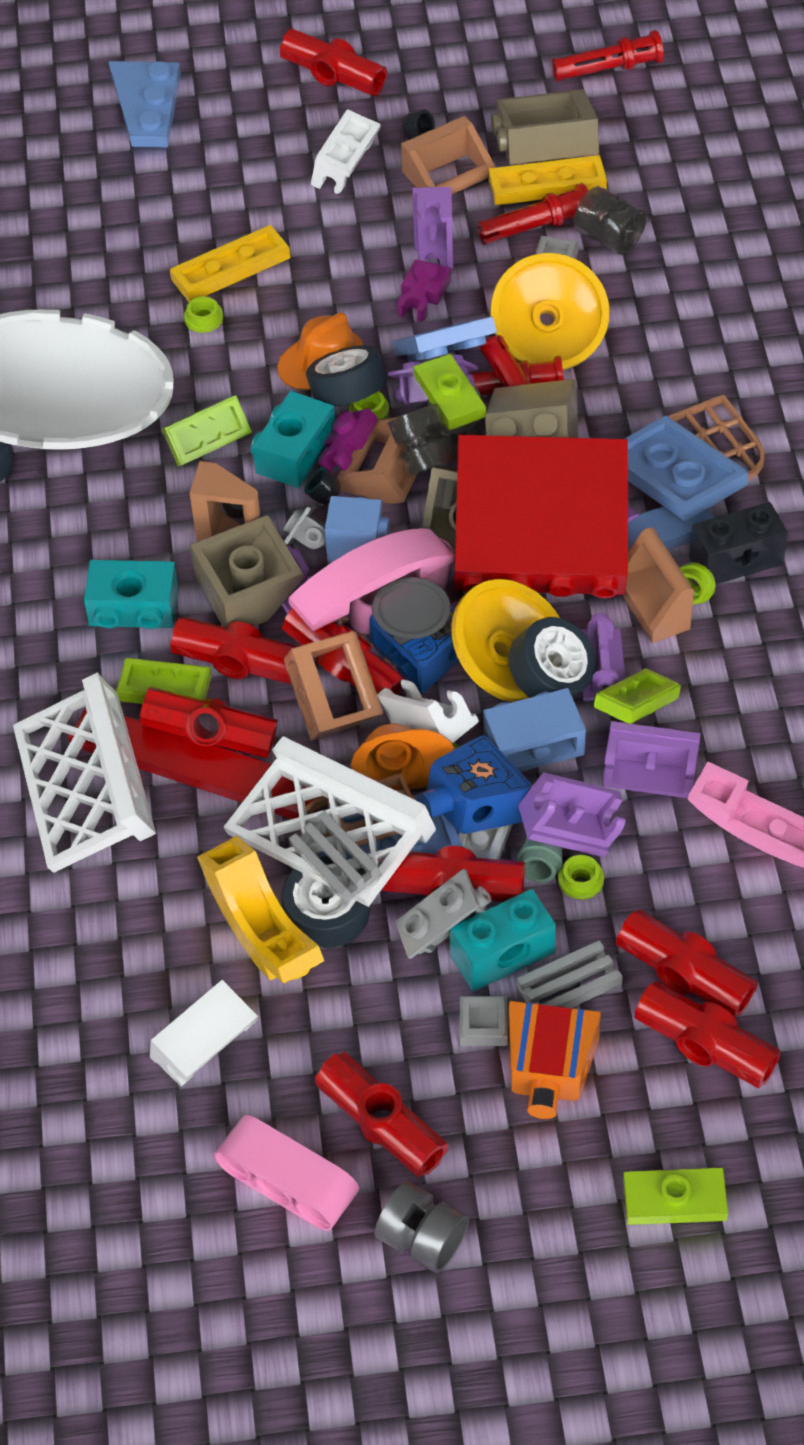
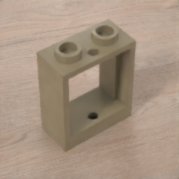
M584 89L496 99L497 113L491 114L493 136H497L499 152L505 151L510 165L599 154L598 118Z

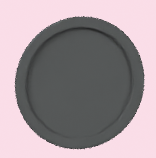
M418 577L399 578L384 585L375 595L372 604V612L377 624L389 634L403 639H420L437 632L445 625L451 611L450 600L445 591L434 582Z

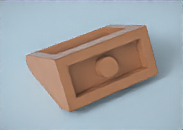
M462 116L401 143L402 172L416 188L452 187L453 195L488 179L489 168H496L475 127L466 116ZM466 155L477 166L438 185H434L428 172Z
M413 415L378 420L363 449L353 451L351 455L353 460L346 471L340 470L337 476L341 486L340 491L369 499L382 500V502L388 504L403 503L432 445ZM373 441L386 443L374 469L358 472Z
M199 461L190 489L197 542L240 526L239 523L222 513L221 502L242 505L244 523L261 518L258 491L216 463Z
M652 527L647 528L641 532L628 551V580L625 595L622 596L651 643L690 630L694 590L656 530Z
M356 631L292 648L284 657V662L311 741L330 736L384 715ZM343 647L364 710L333 719L313 658Z

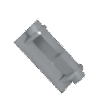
M307 506L305 511L303 509L295 510L283 529L289 533L284 543L292 544L298 540L311 549L326 546L325 523L313 516L318 509L317 507Z
M461 870L395 921L407 958L412 959L417 954H423L424 952L432 953L438 944L450 936V929L487 910V904L491 902V897L483 887H478L476 890L473 889L467 870Z

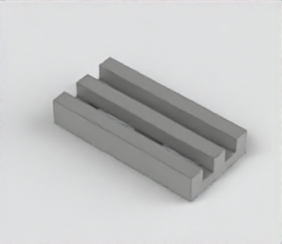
M324 810L318 815L320 821L317 824L313 825L309 822L303 827L305 830L304 834L299 837L295 833L289 838V841L293 848L346 904L382 874L369 856ZM328 831L366 873L361 876L323 834ZM315 842L352 881V884L346 888L308 846Z
M598 940L518 977L517 988L526 1003L572 1008L622 985L623 976L618 969H614L613 960L609 954L605 955L604 946ZM600 972H603L604 976H601L552 1000H549L543 1004L539 1003V1000L546 998L556 992L566 991L574 986H577L578 982L585 980L595 974H598Z

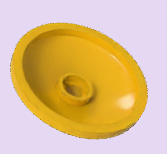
M541 253L518 261L503 274L492 296L490 317L493 316L497 331V333H494L495 336H503L517 362L520 363L521 360H527L528 363L553 361L554 356H561L563 370H566L584 362L596 351L602 342L609 323V302L606 291L598 277L582 262L562 254ZM540 315H551L553 323L550 325L543 324L540 321Z
M503 579L485 581L467 592L461 598L452 618V640L455 652L466 673L487 693L511 703L527 699L529 697L516 685L510 672L508 654L511 644L521 632L535 621L546 617L560 618L545 598L521 583Z

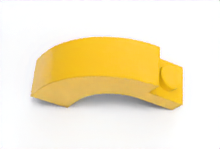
M235 836L197 857L212 894L229 926L249 957L270 981L278 978L284 984L290 980L305 976L311 968L324 962L319 946L290 920L279 904L267 881L256 851L240 837Z

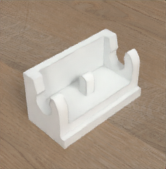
M347 109L316 156L310 185L320 189L326 180V176L336 182L334 192L336 194L340 193L346 185L347 177H350L365 151L373 143L381 124Z
M403 679L401 680V685L406 691L407 698L395 695L387 688L377 694L391 724L397 723L405 725L410 729H428L438 732L452 743L479 722L476 714L470 713L462 696L454 691H447L448 700L451 701L452 705L439 703L436 700L422 698L416 685L411 681Z
M221 980L151 1040L149 1057L155 1063H158L175 1082L183 1086L194 1076L195 1072L243 1031H247L257 1021L258 1016Z

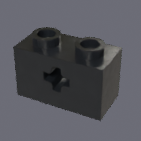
M767 502L692 524L689 558L691 562L705 566L712 573L715 584H720L784 565L788 531L772 503Z

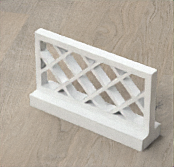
M98 672L82 680L85 690L13 725L46 864L53 873L129 836L134 835L139 841H142L156 834L118 693ZM86 706L87 714L79 728L66 725L74 711ZM44 726L50 728L40 747L31 745L29 733ZM62 732L74 736L64 755L52 752ZM85 740L96 744V749L88 764L75 760ZM47 759L59 762L49 782L39 779V773ZM71 767L83 771L73 791L60 787ZM95 775L105 778L106 782L97 799L84 795ZM56 794L68 798L58 818L49 816L47 812ZM80 802L92 806L82 827L69 823ZM104 811L114 814L117 826L102 833L94 832ZM68 830L78 834L72 846L58 854L56 845L64 831Z
M282 736L272 749L277 759L224 825L225 831L228 835L240 837L251 847L327 885L293 847L286 849L280 847L278 836L300 829L302 834H304L305 830L303 827L309 822L313 825L317 824L320 821L318 815L323 811L307 815L305 801L321 796L329 799L330 809L325 811L340 827V818L357 813L363 815L366 826L347 831L346 833L354 842L368 838L371 853L367 855L378 866L382 874L352 898L369 907L416 842L420 840L427 843L436 831L426 806ZM282 776L294 781V792L272 798L271 790ZM297 803L299 817L276 824L274 809ZM267 812L269 826L252 831L243 828L251 816ZM392 831L403 835L394 847L378 851L375 836ZM333 836L326 837L333 847H337V851L346 859L345 849ZM315 842L308 846L314 853L323 851ZM354 858L347 860L355 870L362 868ZM335 863L326 865L346 888L352 884L350 879Z

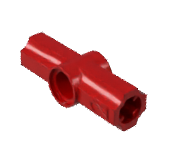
M292 28L284 34L282 44L279 47L280 57L310 69L312 75L319 83L325 86H333L338 81L375 97L383 90V85L387 78V67L356 55L353 47L347 41L335 38L330 43H327Z
M293 608L285 617L282 629L302 646L352 632L350 628L343 624L338 625L335 621L312 631ZM357 634L376 693L378 694L387 688L395 695H398L402 689L401 680H406V678L388 662L372 652V646ZM343 647L315 658L316 662L333 676L343 682L348 681L356 688Z
M184 616L182 619L178 618L173 628L170 643L171 653L211 663L219 673L226 677L244 679L249 673L291 685L284 657L292 648L299 647L265 638L258 629L245 622H231L226 628Z
M150 686L147 689L142 704L139 725L188 737L193 743L200 746L218 745L268 759L275 740L278 719L228 707L225 702L216 698L202 700ZM203 713L213 715L219 723V729L215 731L205 729L200 724L199 715Z
M460 846L442 847L437 851V854L409 852L384 885L382 891L430 895L461 870L465 869L473 889L476 890L478 887H483L489 893L491 901L505 902L524 893L525 862L477 858L471 850Z
M640 909L636 912L633 911L627 917L617 935L616 945L653 967L665 986L682 995L693 992L707 1002L722 1006L734 1018L743 1013L757 990L758 982L718 958L714 947L705 938L689 931L681 935Z
M658 981L649 984L635 1009L634 1018L675 1041L680 1052L693 1063L705 1067L712 1066L714 1063L758 1089L767 1083L780 1059L781 1050L738 1027L734 1016L722 1006L712 1002H704L702 1005H699Z
M345 1051L340 1054L334 1053L323 1063L319 1073L315 1076V1085L360 1125L361 1133L366 1140L373 1144L382 1145L418 1178L422 1175H429L440 1164L443 1156L448 1151V1143L402 1103L401 1095L396 1088L389 1084L378 1082ZM378 1110H386L391 1113L383 1118L371 1115Z

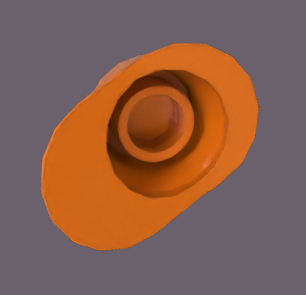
M339 312L333 316H317L305 323L300 339L284 352L277 365L279 377L286 385L294 389L309 390L310 386L306 377V371L315 360L343 348L363 345L359 336L352 332L347 316L343 312Z
M397 723L384 724L376 728L367 737L366 742L354 752L351 769L375 781L402 773L409 790L428 786L432 763L436 759L455 750V747L449 739L438 732L428 729H410L405 725ZM400 784L389 787L395 791L402 790Z

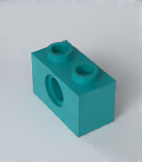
M290 391L282 404H277L274 407L270 421L264 430L257 432L252 440L250 451L254 456L255 473L299 489L327 447L324 443L333 429L332 424L335 420L334 405Z
M90 560L84 595L89 626H100L103 628H174L179 590L175 562Z
M530 889L450 929V957L472 992L554 954L556 924L534 890Z

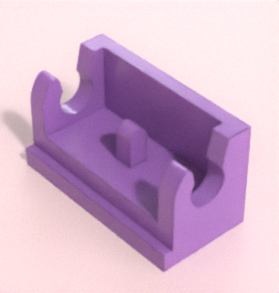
M452 187L413 188L415 250H418V260L428 262L427 260L430 258L440 259V265L451 268V274H453Z
M611 721L605 757L606 766L603 787L688 798L695 782L701 733Z
M545 772L542 773L518 805L529 840L601 857L607 855L609 852L608 847L621 833L626 821L625 818L617 816L610 824L612 814L617 811L622 802L620 791Z

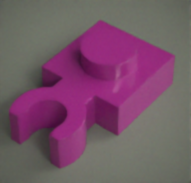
M415 259L401 284L402 296L398 299V316L403 317L408 309L415 308L417 309V321H424L428 315L427 303L438 305L451 281V268Z
M370 408L355 412L347 411L340 414L332 424L333 429L324 443L327 449L318 459V464L321 467H325L331 472L336 464L342 471H346L353 460L351 456L353 451L363 449L379 420Z

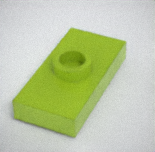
M451 353L413 366L414 378L448 430L486 417V406Z
M236 395L161 428L177 466H182L252 433Z
M125 658L116 692L121 702L143 704L147 689L150 686L205 700L212 677L211 668Z
M645 668L596 693L594 708L628 724H632L677 700L681 685Z
M723 1168L631 1171L623 1173L627 1225L727 1221L728 1206Z

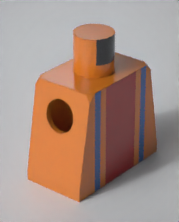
M515 1001L509 1002L511 1091L516 1094L529 1095L527 1112L531 1116L540 1119H551L557 1114L558 1099L575 1101L581 1097L599 1042L601 1012Z

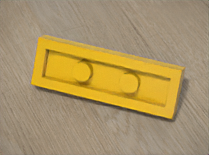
M600 155L489 168V183L495 205L542 200L548 193L553 192L557 195L575 189V185L581 182L586 185L590 194L607 191V179Z
M268 225L171 268V280L187 301L190 302L194 298L207 296L290 259V248L271 225Z

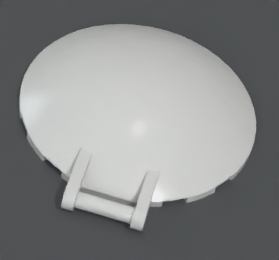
M44 309L0 314V442L39 449H78L112 443L136 434L156 421L169 405L174 383L171 365L164 353L147 337L135 330L129 334L114 328L115 321L86 313H84L82 319L60 317V310Z

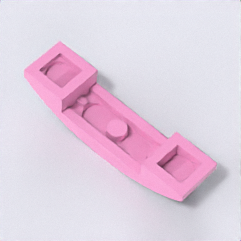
M409 529L392 533L346 553L321 569L289 597L288 603L311 630L315 631L349 614L350 602L408 573L414 572L419 578H422L453 563L455 555L431 529Z
M707 762L687 800L709 819L737 838L765 853L804 868V817L747 791L749 780Z

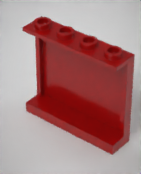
M459 435L454 590H461L467 593L476 585L485 581L503 579L521 583L537 593H550L556 597H568L573 594H593L598 598H612L616 595H625L628 580V439Z

